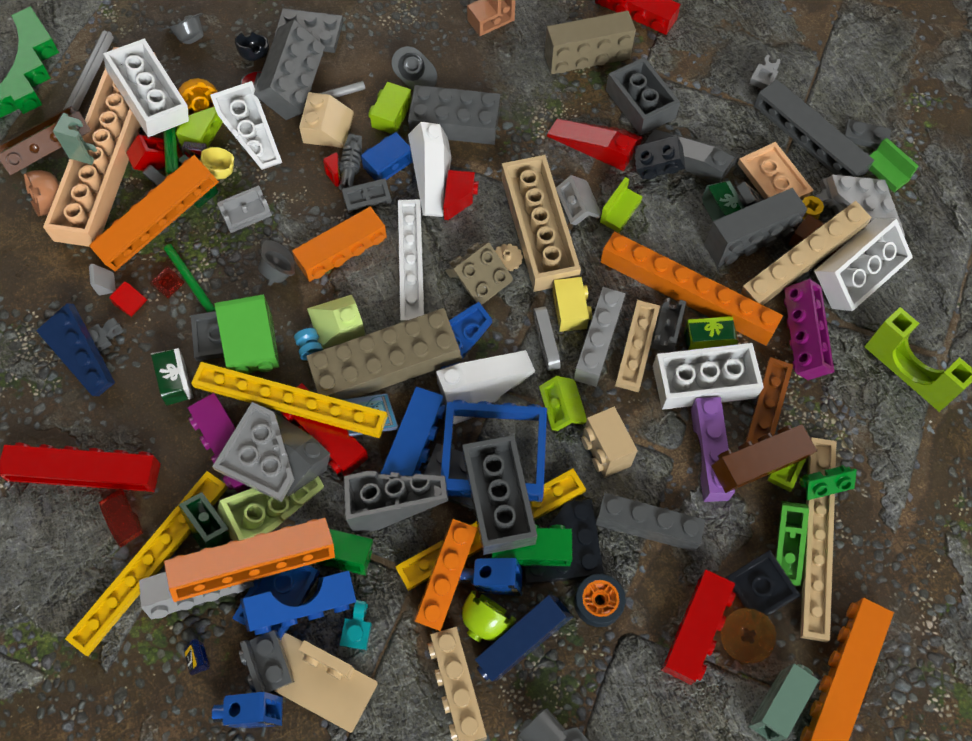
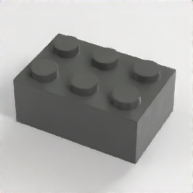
M645 57L608 74L606 92L640 136L676 119L680 101Z

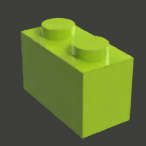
M387 82L384 89L379 91L377 102L369 110L372 128L390 134L397 132L412 103L411 89Z

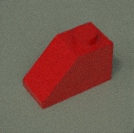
M138 134L126 152L133 169L143 171L149 164L156 170L164 168V139ZM177 144V157L179 159L183 154Z
M448 170L443 207L444 220H450L473 203V197L478 195L479 181H475V172Z

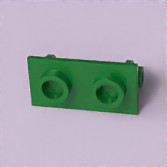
M841 465L825 470L826 476H823L821 472L804 474L803 478H800V484L802 488H807L806 500L854 489L856 468L850 469L849 466Z

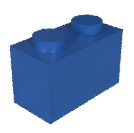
M397 132L385 137L380 143L367 149L361 155L363 168L375 181L384 178L387 180L413 162L410 146Z

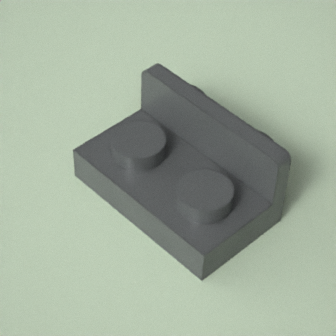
M277 630L270 631L252 640L240 642L242 648L239 650L240 659L244 665L248 666L250 672L248 683L253 692L271 693L295 682Z

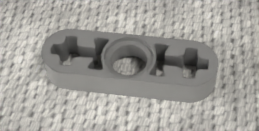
M546 306L533 308L534 321L546 368L548 371L560 369V358Z

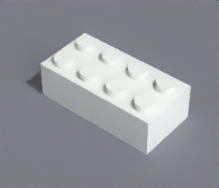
M145 38L103 53L107 73L148 137L189 121L188 105Z
M875 218L866 228L850 239L814 272L831 308L853 311L913 257L897 219Z
M753 343L660 353L656 355L653 363L662 410L692 406L696 398L721 397L722 403L757 399L764 388Z

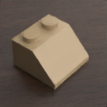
M308 92L299 126L303 143L343 148L350 132L354 115L353 110L331 95Z

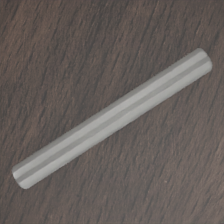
M105 30L101 32L64 109L72 106L75 111L79 110L104 59L103 53L108 51L114 38L111 32Z

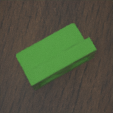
M888 138L882 140L878 149L869 155L874 159L869 171L878 179L885 180L888 188L893 192L909 182L918 168V165Z

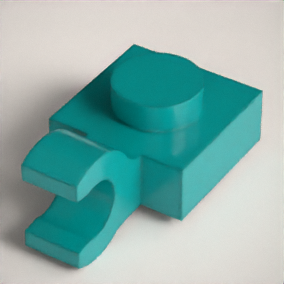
M356 600L353 620L345 618L340 641L341 647L367 651L372 623L365 622L368 604L365 601Z

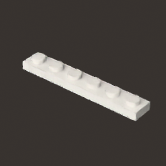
M420 199L398 200L401 323L424 315Z

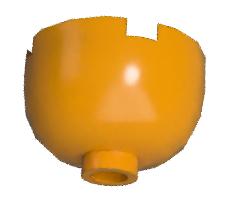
M200 78L190 79L184 82L178 89L188 105V115L214 107L210 95L218 91L209 81Z

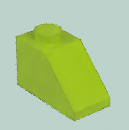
M215 106L188 115L189 121L178 125L176 135L182 147L203 151L210 146L223 123L217 115Z

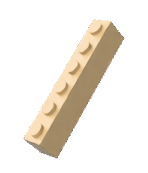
M855 200L743 285L741 294L761 305L766 304L783 291L784 288L791 285L866 228L872 217Z

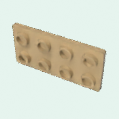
M285 633L281 639V644L295 682L275 690V692L352 733L370 701L378 682L355 670L352 665L305 640L302 642Z

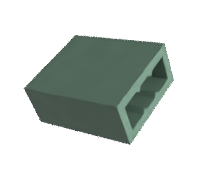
M792 664L779 671L748 727L768 741L787 739L819 680L812 676L813 672L809 668L801 664Z

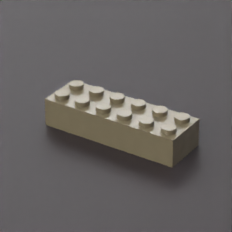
M445 308L307 355V360L318 394L337 399L360 397L440 369L443 366L462 361V357Z

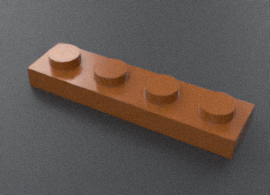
M769 358L762 379L764 388L757 397L745 443L752 441L753 444L758 443V439L768 433H772L773 436L775 435L793 364Z

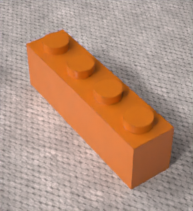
M370 206L292 250L295 262L309 282L321 278L327 271L334 267H340L348 259L361 255L373 245L380 244L387 238L385 225Z
M455 519L450 521L414 622L441 631L478 528Z

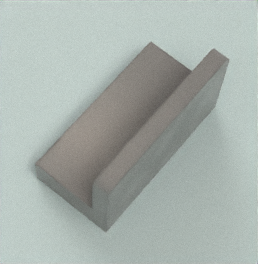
M570 175L556 187L570 224L577 225L588 216L601 217L602 213L586 180Z

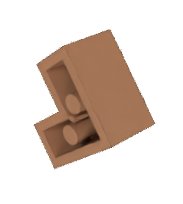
M515 0L475 1L467 5V20L477 34L482 36L515 20Z

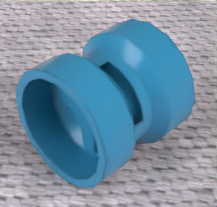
M306 328L294 335L296 345L300 347L298 352L302 360L308 361L307 355L323 350L321 343H318L319 336L316 329Z

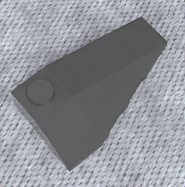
M654 129L644 144L676 136L677 134ZM677 135L683 145L685 170L710 184L721 183L740 157V155L722 145Z
M365 471L344 476L345 518L355 535L380 530L448 501L445 476L423 474L400 476L399 473L391 472L390 475L378 474L377 471Z

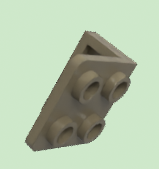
M477 242L467 249L468 253L465 256L461 257L459 255L449 262L451 266L445 270L450 278L458 277L474 302H479L481 305L513 280L511 274L489 242L483 244Z

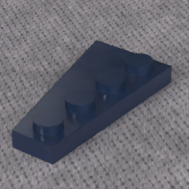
M67 303L36 330L92 396H100L115 383L74 304Z

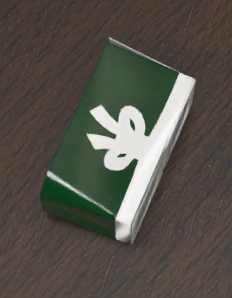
M179 348L151 353L160 394L166 406L194 398L184 358Z

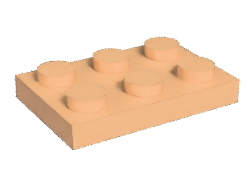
M776 142L740 158L737 163L764 199L793 188L802 200L810 196L814 191Z

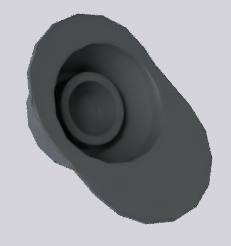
M203 14L193 15L176 25L158 29V31L169 28L180 42L185 44L194 43L204 36L199 18Z
M405 46L399 48L392 57L393 71L411 90L414 91L415 85L430 87L436 85L438 77L436 68L418 49Z
M266 240L262 243L261 259L258 265V270L266 278L267 285L271 286L274 282L282 283L289 276L295 275L293 255L286 247L272 240Z

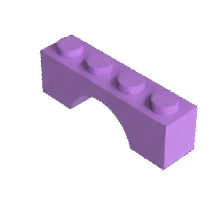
M721 397L696 398L691 407L693 430L697 433L701 446L702 471L700 480L703 501H729L735 490L725 493L711 467L712 464L719 460L717 457L719 454L729 450Z

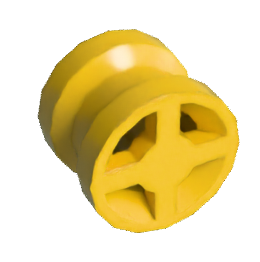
M815 196L805 197L802 202L807 207V211L803 216V220L808 214L818 220L824 209L823 202Z

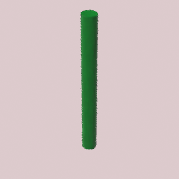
M167 244L164 247L165 252L206 312L216 311L214 305L171 244Z

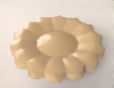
M502 244L496 248L495 252L508 271L518 269L519 265L522 264V251L517 246Z

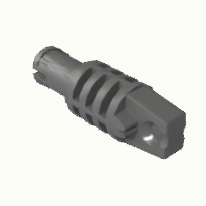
M349 134L343 147L339 167L342 172L339 184L340 190L344 189L345 185H347V188L352 187L355 175L359 172L362 155V136Z

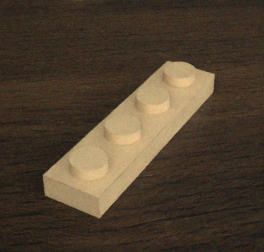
M637 300L615 384L616 387L639 392L660 305Z

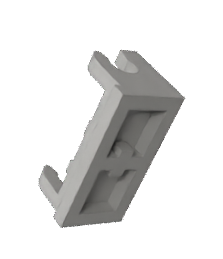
M259 185L217 203L230 233L272 216Z

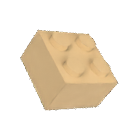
M615 406L587 418L581 439L587 451L590 450L594 457L592 461L597 472L601 471L603 477L606 478L631 467L638 450Z

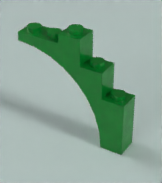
M31 6L11 15L18 32V52L9 73L0 83V118L20 109L22 114H25L42 105L33 87L51 79L41 61L59 53L52 38Z

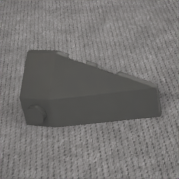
M275 413L295 479L286 494L289 497L327 470L330 453L314 437Z

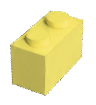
M582 277L554 280L552 292L559 332L587 329L589 320H592V309L586 303L588 288L587 285L583 286Z

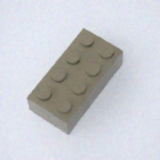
M629 11L547 26L544 56L550 73H564L566 71L630 59L636 29Z

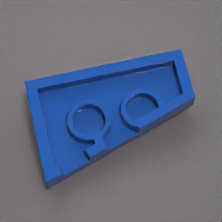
M479 302L449 320L462 359L492 324V318ZM459 361V362H457V363H454V364H451V365H448V366H443V367L440 368V370H441V369H444V368H447V367H450V366H453V365H456V364H459L461 361Z

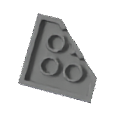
M831 175L827 179L832 198L837 203L841 204L843 202L849 206L856 200L872 217L869 223L875 218H895L905 237L885 180Z
M252 402L212 467L214 470L282 502L295 479L278 421L273 411Z

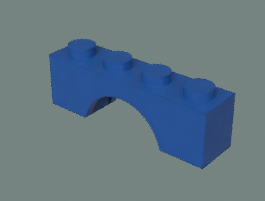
M344 571L319 578L313 596L299 606L292 607L282 604L270 591L242 598L240 601L247 631H254L255 635L270 632L271 626L281 623L282 628L298 624L297 618L308 616V620L323 617V611L334 609V613L349 610V604L355 603L356 598L350 572Z

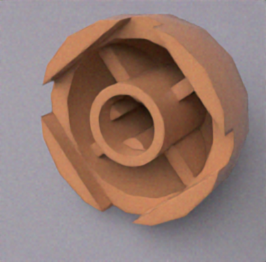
M34 170L26 172L24 174V182L27 193L31 195L32 201L30 202L37 216L48 215L61 181L58 182L55 175L48 171Z

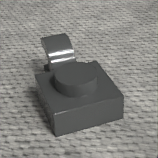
M115 318L109 319L103 328L96 324L88 329L99 352L112 345L109 339L124 331Z

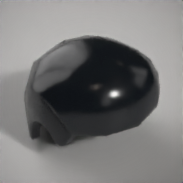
M251 32L250 36L245 37L240 33L235 38L237 51L245 60H259L265 57L269 51L268 39L263 35Z

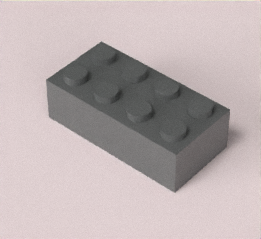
M296 20L278 27L254 95L285 120L302 114L325 46Z
M415 85L408 118L409 132L420 122L435 123L441 125L448 140L495 145L500 113V94Z
M790 188L713 221L704 246L717 266L725 263L729 265L743 255H752L759 248L764 246L768 248L782 238H791L799 224L803 221L807 207L795 190Z
M514 435L462 445L483 555L535 545L537 532Z

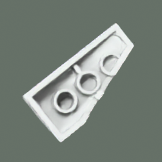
M252 81L211 94L210 96L218 117L261 170L282 163L260 101L254 95L255 88Z
M420 122L408 134L422 213L423 216L443 217L447 175L451 165L449 141L440 124Z

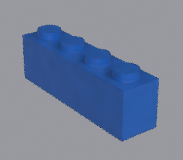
M419 387L415 388L381 474L390 475L391 472L399 473L400 476L421 474V471H419L421 463H426L429 457L430 449H428L430 440L434 441L438 433L439 427L436 426L439 418L443 419L446 413L447 405H444V395Z

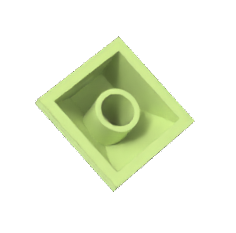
M352 295L307 308L313 328L317 330L319 336L318 343H321L323 349L366 335L360 313Z

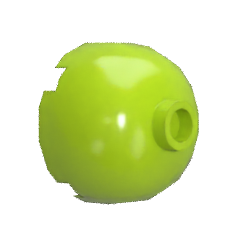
M471 591L462 607L461 615L463 623L469 629L467 634L478 642H481L482 639L497 641L513 627L516 622L515 617L511 616L508 619L504 615L507 611L483 594L480 598L475 597L476 591Z

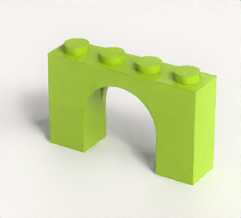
M899 307L884 321L864 347L940 412L972 383V367L960 357L945 370L933 369L922 363L913 354L908 343L909 335L920 323Z

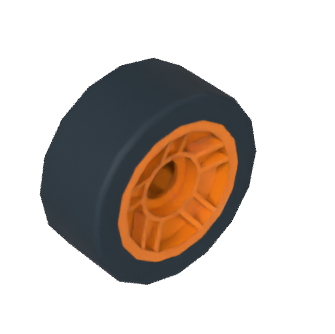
M593 574L585 578L578 586L574 598L575 610L579 617L588 625L607 627L614 623L622 614L626 603L625 592L621 584L613 577L605 574ZM601 595L605 603L598 605L595 602V598Z

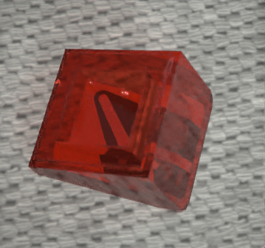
M167 266L150 282V285L166 298H169L185 282Z

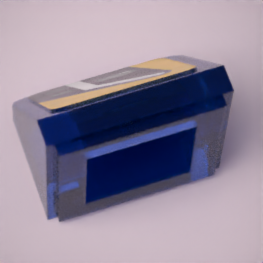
M197 639L192 640L184 649V655L190 675H195L208 670L210 665L204 644Z

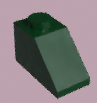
M203 492L179 504V508L191 533L201 549L213 548L230 542L229 528Z

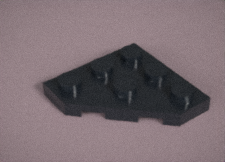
M592 499L566 502L547 528H550L552 525H564L566 529H572L571 565H524L526 585L584 579L593 574H604Z

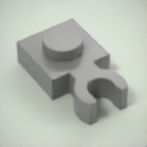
M767 55L763 65L758 64L749 84L764 89L774 82L778 74L777 69L780 59H777L776 63H770V55Z

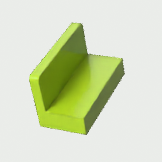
M627 177L623 179L603 207L600 223L620 233L643 196L628 189L629 178Z
M555 376L539 386L552 430L559 431L571 423L582 425L586 423V414L574 379Z

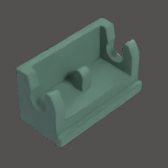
M63 113L53 129V133L69 159L92 165L94 158L88 154L87 150L97 152L96 147L93 144L86 143L75 126L83 127L82 122Z

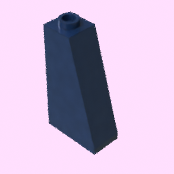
M548 595L475 659L479 664L477 667L479 673L486 680L490 679L492 682L500 679L574 616L557 596Z

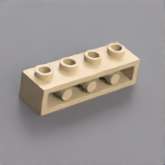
M457 627L430 634L432 642L427 643L431 659L437 658L439 669L434 670L438 686L444 685L446 696L441 697L445 714L451 712L454 724L449 725L452 740H486L487 735Z

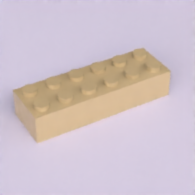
M546 155L502 163L501 179L533 291L553 288L554 280L579 277L581 268Z

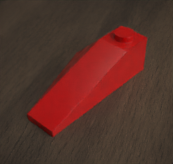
M556 119L547 133V137L622 171L626 169L635 154L634 146L640 145L643 137L625 129Z

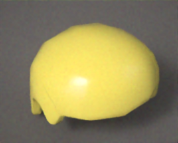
M210 147L201 152L200 161L217 180L226 179L232 174L234 156L229 151L219 147Z

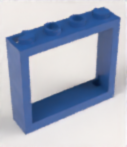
M454 400L453 402H447L441 476L446 478L448 496L472 498L468 480L449 479L454 416L538 421L536 484H525L529 501L542 502L544 494L547 408L537 404L517 406L514 403L494 405L487 401L467 403L464 400Z

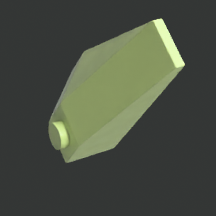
M318 476L289 497L286 495L282 502L251 488L220 500L217 513L229 528L230 538L233 541H240L260 533L272 532L320 492L324 485Z

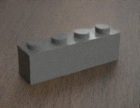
M604 493L596 525L695 552L701 545L705 519Z

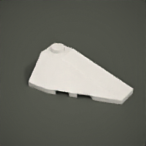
M524 350L459 363L436 371L437 384L441 394L444 395L446 405L447 402H453L454 400H464L467 403H478L480 401L495 403L504 393L515 388L532 375L535 369L527 351ZM454 416L453 424H457L474 417Z

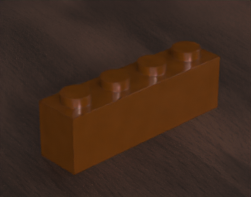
M803 424L794 428L791 425H787L778 430V434L775 436L772 433H768L760 437L758 443L753 444L752 441L740 445L738 447L739 450L734 453L729 449L717 456L719 460L712 464L711 467L725 493L800 462L817 452Z

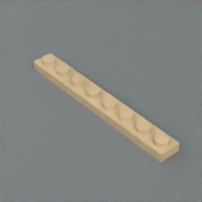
M812 437L811 440L817 452L808 457L807 474L821 472L823 476H826L825 470L836 468L837 441ZM835 494L806 500V504L809 507V517L803 562L800 638L822 642L830 641Z

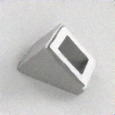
M90 264V284L99 296L113 293L116 290L114 273L95 264Z

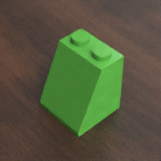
M264 294L214 303L227 369L249 374L256 371L269 372L273 368H278L279 360L273 316Z

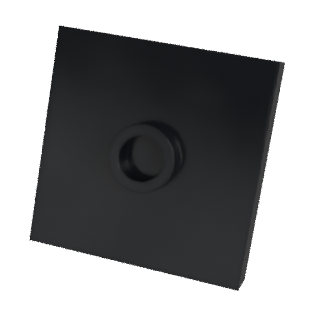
M770 550L725 577L727 580L735 583L733 590L754 623L759 622L801 596Z

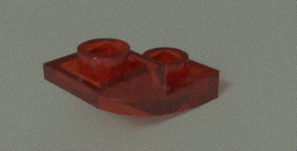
M118 489L98 502L103 517L120 547L143 534L138 516L131 510L127 495L122 489Z

